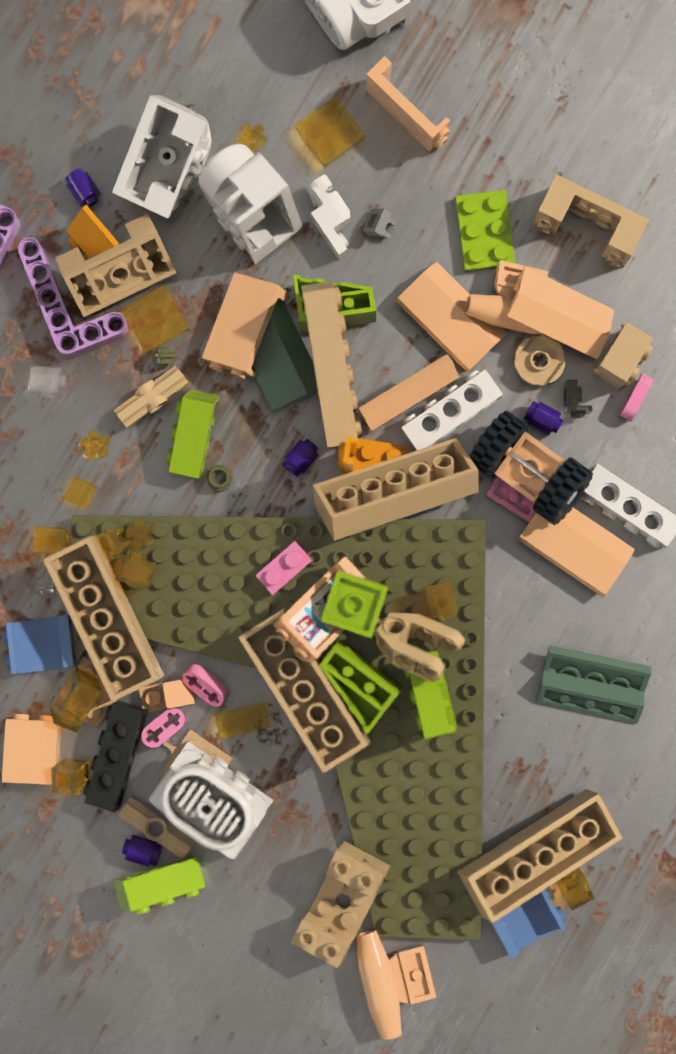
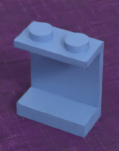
M70 615L22 622H6V628L3 629V640L5 644H8L9 654H6L5 660L7 669H11V674L77 667L73 625Z
M550 886L492 923L511 959L520 955L519 950L560 928L561 931L566 930L563 922L567 918L561 907L555 908L551 898L555 896Z

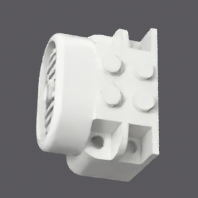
M304 0L327 36L341 50L348 49L365 37L374 38L382 33L386 35L390 32V28L400 21L404 26L409 23L410 0Z
M150 95L112 193L169 218L171 212L179 206L182 197L187 196L188 191L195 188L199 174L207 160L211 148V134L206 118L195 113L194 110L161 95Z
M233 144L215 154L202 169L199 185L207 202L212 206L213 212L218 217L217 221L226 232H231L234 236V242L241 250L245 248L255 264L303 228L289 186L259 152L254 155L246 145Z
M188 741L148 800L165 814L172 825L206 848L220 851L227 857L236 859L265 816L273 799L250 784V779L245 774L239 771L234 773L228 769L226 761L218 756L215 758L211 757Z

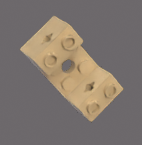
M556 174L533 224L537 225L536 228L541 232L556 234L568 208H570L575 215L581 218L589 217L595 220V223L601 228L614 229L601 257L605 258V262L611 266L619 267L620 265L624 267L631 258L650 219Z
M148 214L125 224L131 237L130 240L86 261L78 247L55 257L63 279L83 317L176 274L175 268ZM123 268L126 270L124 275L120 277L113 276L116 269Z
M344 841L336 850L325 872L327 876L310 911L302 919L291 943L338 968L345 959L391 866ZM338 895H348L351 899V905L348 907L341 906L337 900Z

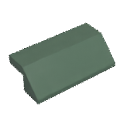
M278 300L251 367L256 372L255 378L272 412L290 406L302 397L318 392L313 361L284 302Z
M550 645L543 666L536 703L638 724L644 708V693L651 676V667Z

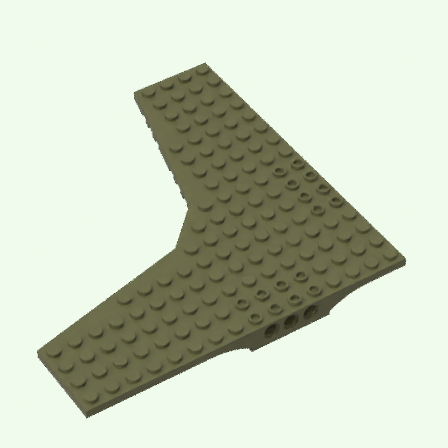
M72 515L71 545L90 536L97 535L146 638L152 641L258 669L238 637L285 608L288 610L343 557H346L366 579L389 586L378 617L379 619L383 620L389 613L421 614L462 634L465 642L457 653L448 652L442 648L438 649L440 660L445 665L444 676L457 723L456 732L427 739L424 737L423 730L418 728L416 715L419 714L417 704L413 705L409 689H413L411 678L406 679L404 669L393 665L378 648L376 634L373 633L372 638L344 630L320 654L318 659L322 662L333 646L341 640L403 687L370 732L366 734L370 740L369 745L336 765L354 846L391 866L370 907L374 930L377 931L379 937L481 940V914L462 882L458 871L482 856L486 520L398 519L334 541L322 518ZM296 541L313 561L278 592L272 595L255 575ZM417 637L416 639L410 638L407 644L425 652L436 649L434 645Z

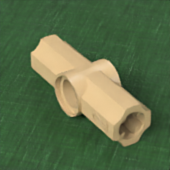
M175 365L156 380H150L135 391V395L117 407L114 412L128 429L148 413L152 414L162 408L170 397L185 388L189 383Z
M132 796L118 815L143 832L150 840L156 841L182 860L195 842L194 839L168 822L165 817L158 815ZM158 821L163 824L164 831L162 834L156 835L151 831L150 825L152 822Z

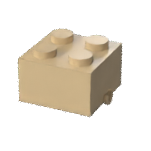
M628 322L621 324L622 328L597 368L593 369V375L618 390L623 385L628 387L630 382H633L640 371L636 366L638 364L641 365L653 349L650 343L654 338Z

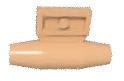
M500 260L497 263L494 283L497 295L469 294L465 304V314L493 326L533 335H545L506 316L508 308L517 292L513 288L524 266ZM527 267L543 276L548 277V271Z
M376 930L357 934L358 967L369 1012L381 1040L397 1038L402 1035L399 1002L415 1004L436 998L424 946L418 945L397 951L388 959Z

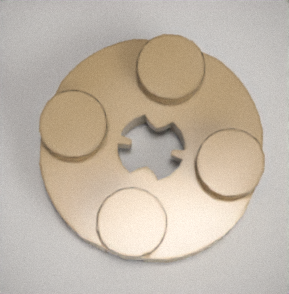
M546 335L529 337L519 345L515 352L514 369L525 383L531 386L545 387L554 383L564 371L565 356L563 348L558 341ZM543 355L546 358L544 359V362H547L546 366H535L533 357Z

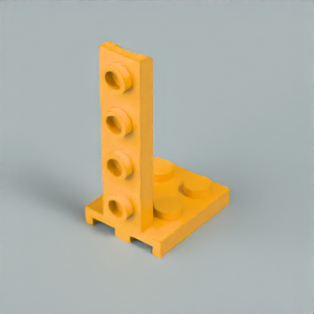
M347 436L346 443L340 442L338 467H342V475L405 455L408 453L409 446L358 438L357 443L356 437Z

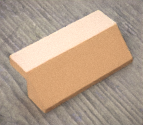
M436 262L426 269L395 301L468 372L508 332L504 328L490 325L466 315L465 304L469 293Z
M524 266L513 288L517 292L508 308L506 316L598 359L610 334L614 310Z
M446 354L359 407V416L369 434L454 383L459 378L452 359Z
M574 507L556 525L551 524L538 513H535L518 538L523 544L601 597H604L635 550Z

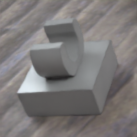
M385 208L371 209L362 232L368 236L390 238L391 234L387 233L385 229L387 225H396V221L390 218L392 212Z

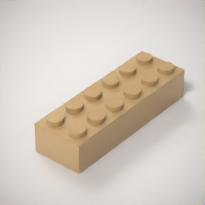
M332 281L301 286L327 448L340 446V442L346 443L347 436L356 437L358 443L357 435L362 434L358 414H354L353 411L358 409L356 393L354 389H350L349 385L354 384L351 365L346 364V358H350V351L347 339H342V333L346 332V325L343 313H338V307L342 306L339 287L335 288Z
M457 438L313 484L315 508L334 541L479 492L478 469Z
M97 535L90 536L43 559L112 702L165 676Z
M287 608L238 638L324 773L368 746L370 740L349 710L340 693H337L319 667L321 664L319 659L317 658L311 663L301 660L296 655L295 648L290 642L282 640L276 633V628L273 624L287 611Z
M586 789L458 871V874L481 916L494 923L623 838L599 793Z

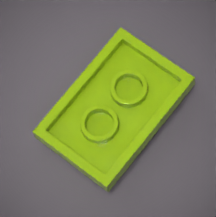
M506 190L457 195L455 202L464 272L495 269L500 260L515 264Z

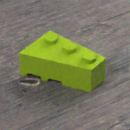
M293 274L301 333L308 332L301 286L327 281L316 278V280L302 278L300 275ZM340 282V284L333 283L335 288L339 287L342 306L338 307V313H343L346 326L376 322L373 287Z
M190 389L183 396V399H178L175 414L179 415L178 424L173 425L171 439L175 441L173 449L168 450L166 464H170L169 472L198 479L202 475L209 446L211 426H213L215 420L213 418L215 405L219 402L220 395Z
M341 640L333 646L319 665L337 693H340L351 713L361 723L362 729L366 734L370 732L403 688Z
M438 649L427 651V653L440 659ZM404 670L406 679L411 678L413 689H409L413 705L417 704L419 714L416 715L419 730H423L425 739L456 732L457 723L444 672L436 682H431Z
M190 856L183 860L180 859L145 872H137L136 875L124 879L117 878L112 880L120 909L128 912L134 911L135 915L150 911L149 906L159 903L160 907L175 902L174 898L184 895V898L200 894L199 889L206 887L197 856Z

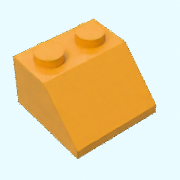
M87 205L79 211L66 230L70 236L67 240L73 249L76 247L79 250L81 249L86 255L85 261L119 245L117 240Z

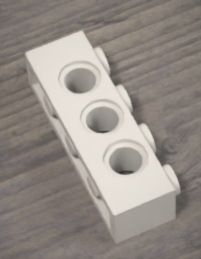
M486 369L481 373L478 370L474 371L465 378L467 382L461 387L457 385L452 386L444 392L445 398L439 402L436 399L432 400L423 407L425 411L422 414L416 416L414 413L402 422L404 426L401 427L400 431L414 451L436 444L501 399L503 393ZM472 390L476 392L478 400L468 402L464 397V393ZM453 405L457 410V414L453 417H448L444 414L443 407ZM426 419H431L435 422L436 429L426 431L422 427V422Z
M595 465L591 470L593 478L581 499L591 506L597 504L603 508L602 513L612 520L618 518L624 522L623 527L631 533L637 535L639 532L645 536V541L656 549L668 547L676 534V515L601 465ZM607 487L613 491L614 496L611 501H607L602 497L601 491L603 488ZM625 502H631L634 505L635 512L633 515H628L624 512L623 504ZM647 516L655 518L656 527L654 529L646 527L645 518Z

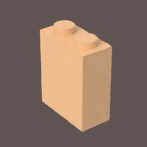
M13 714V718L6 719L2 782L48 785L58 783L62 721H55V716L39 715V720L29 719V714Z

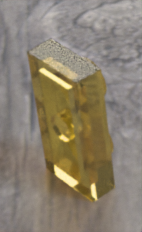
M265 701L214 714L220 739L271 727Z

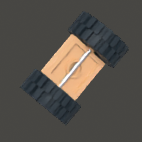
M504 411L498 415L497 419L495 418L490 426L488 425L484 434H481L478 443L473 447L474 450L470 453V458L479 471L489 478L496 475L531 500L534 503L532 508L536 513L551 524L556 525L566 517V514L572 510V507L577 504L579 498L584 494L585 489L593 478V472L572 457L564 460L528 433L529 426L509 411Z

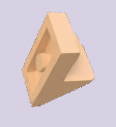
M182 680L145 686L139 689L142 708L148 709V712L195 704L193 691Z

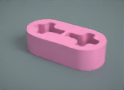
M643 373L640 375L620 412L621 417L629 421L633 420L654 379Z
M190 665L182 676L183 683L211 706L218 707L222 705L229 694L227 687L200 665Z
M169 708L147 725L141 734L144 746L150 749H157L179 732L185 723L183 712L177 708ZM169 714L173 717L176 715L180 717L178 719V726L171 724L167 728L164 727L169 720L167 717ZM161 728L163 732L158 735L159 741L157 743L146 740L148 738V731L155 733Z

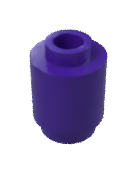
M79 168L67 175L65 178L67 182L66 187L80 207L87 205L90 208L99 202L100 199L98 197L101 195V192L87 172Z
M535 401L531 403L523 418L529 421V425L547 435H550L551 432L557 433L563 422V419L559 418L561 412L542 402L537 403Z
M299 439L284 457L285 461L282 465L290 473L298 477L301 473L304 474L318 458L319 455L316 452L318 447L309 439L305 441Z
M132 835L131 840L126 838L122 854L126 855V861L147 867L150 865L157 866L162 846L157 845L156 841Z

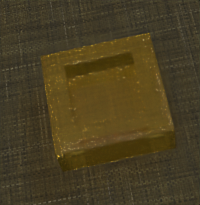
M73 476L63 499L88 510L98 486Z

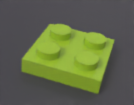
M337 570L321 622L372 638L389 586Z

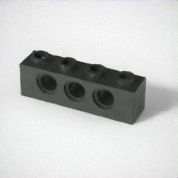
M122 701L113 702V705H109L105 715V720L108 721L105 730L101 731L98 739L100 750L98 755L94 756L91 763V770H93L92 778L87 781L83 795L86 796L85 804L111 812L120 809L148 709ZM119 723L126 727L125 737L117 734L116 728ZM111 749H115L119 753V760L117 762L112 761L109 757ZM103 774H108L111 777L112 784L110 787L103 784Z

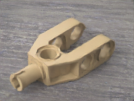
M389 613L383 620L378 618L373 632L377 637L378 648L393 665L431 682H436L443 674L445 669L444 663L436 656L407 644L410 638L416 639L417 637L434 645L436 649L442 648L452 653H457L465 642L464 637L457 630L421 614Z

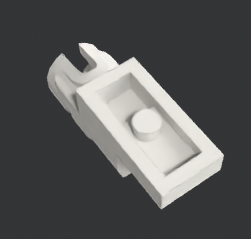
M322 175L306 187L314 208L317 207L316 210L311 212V220L338 260L347 255L346 247L349 244L341 232L339 234L336 232L350 223V210L337 191L329 193L332 190V183L326 175Z

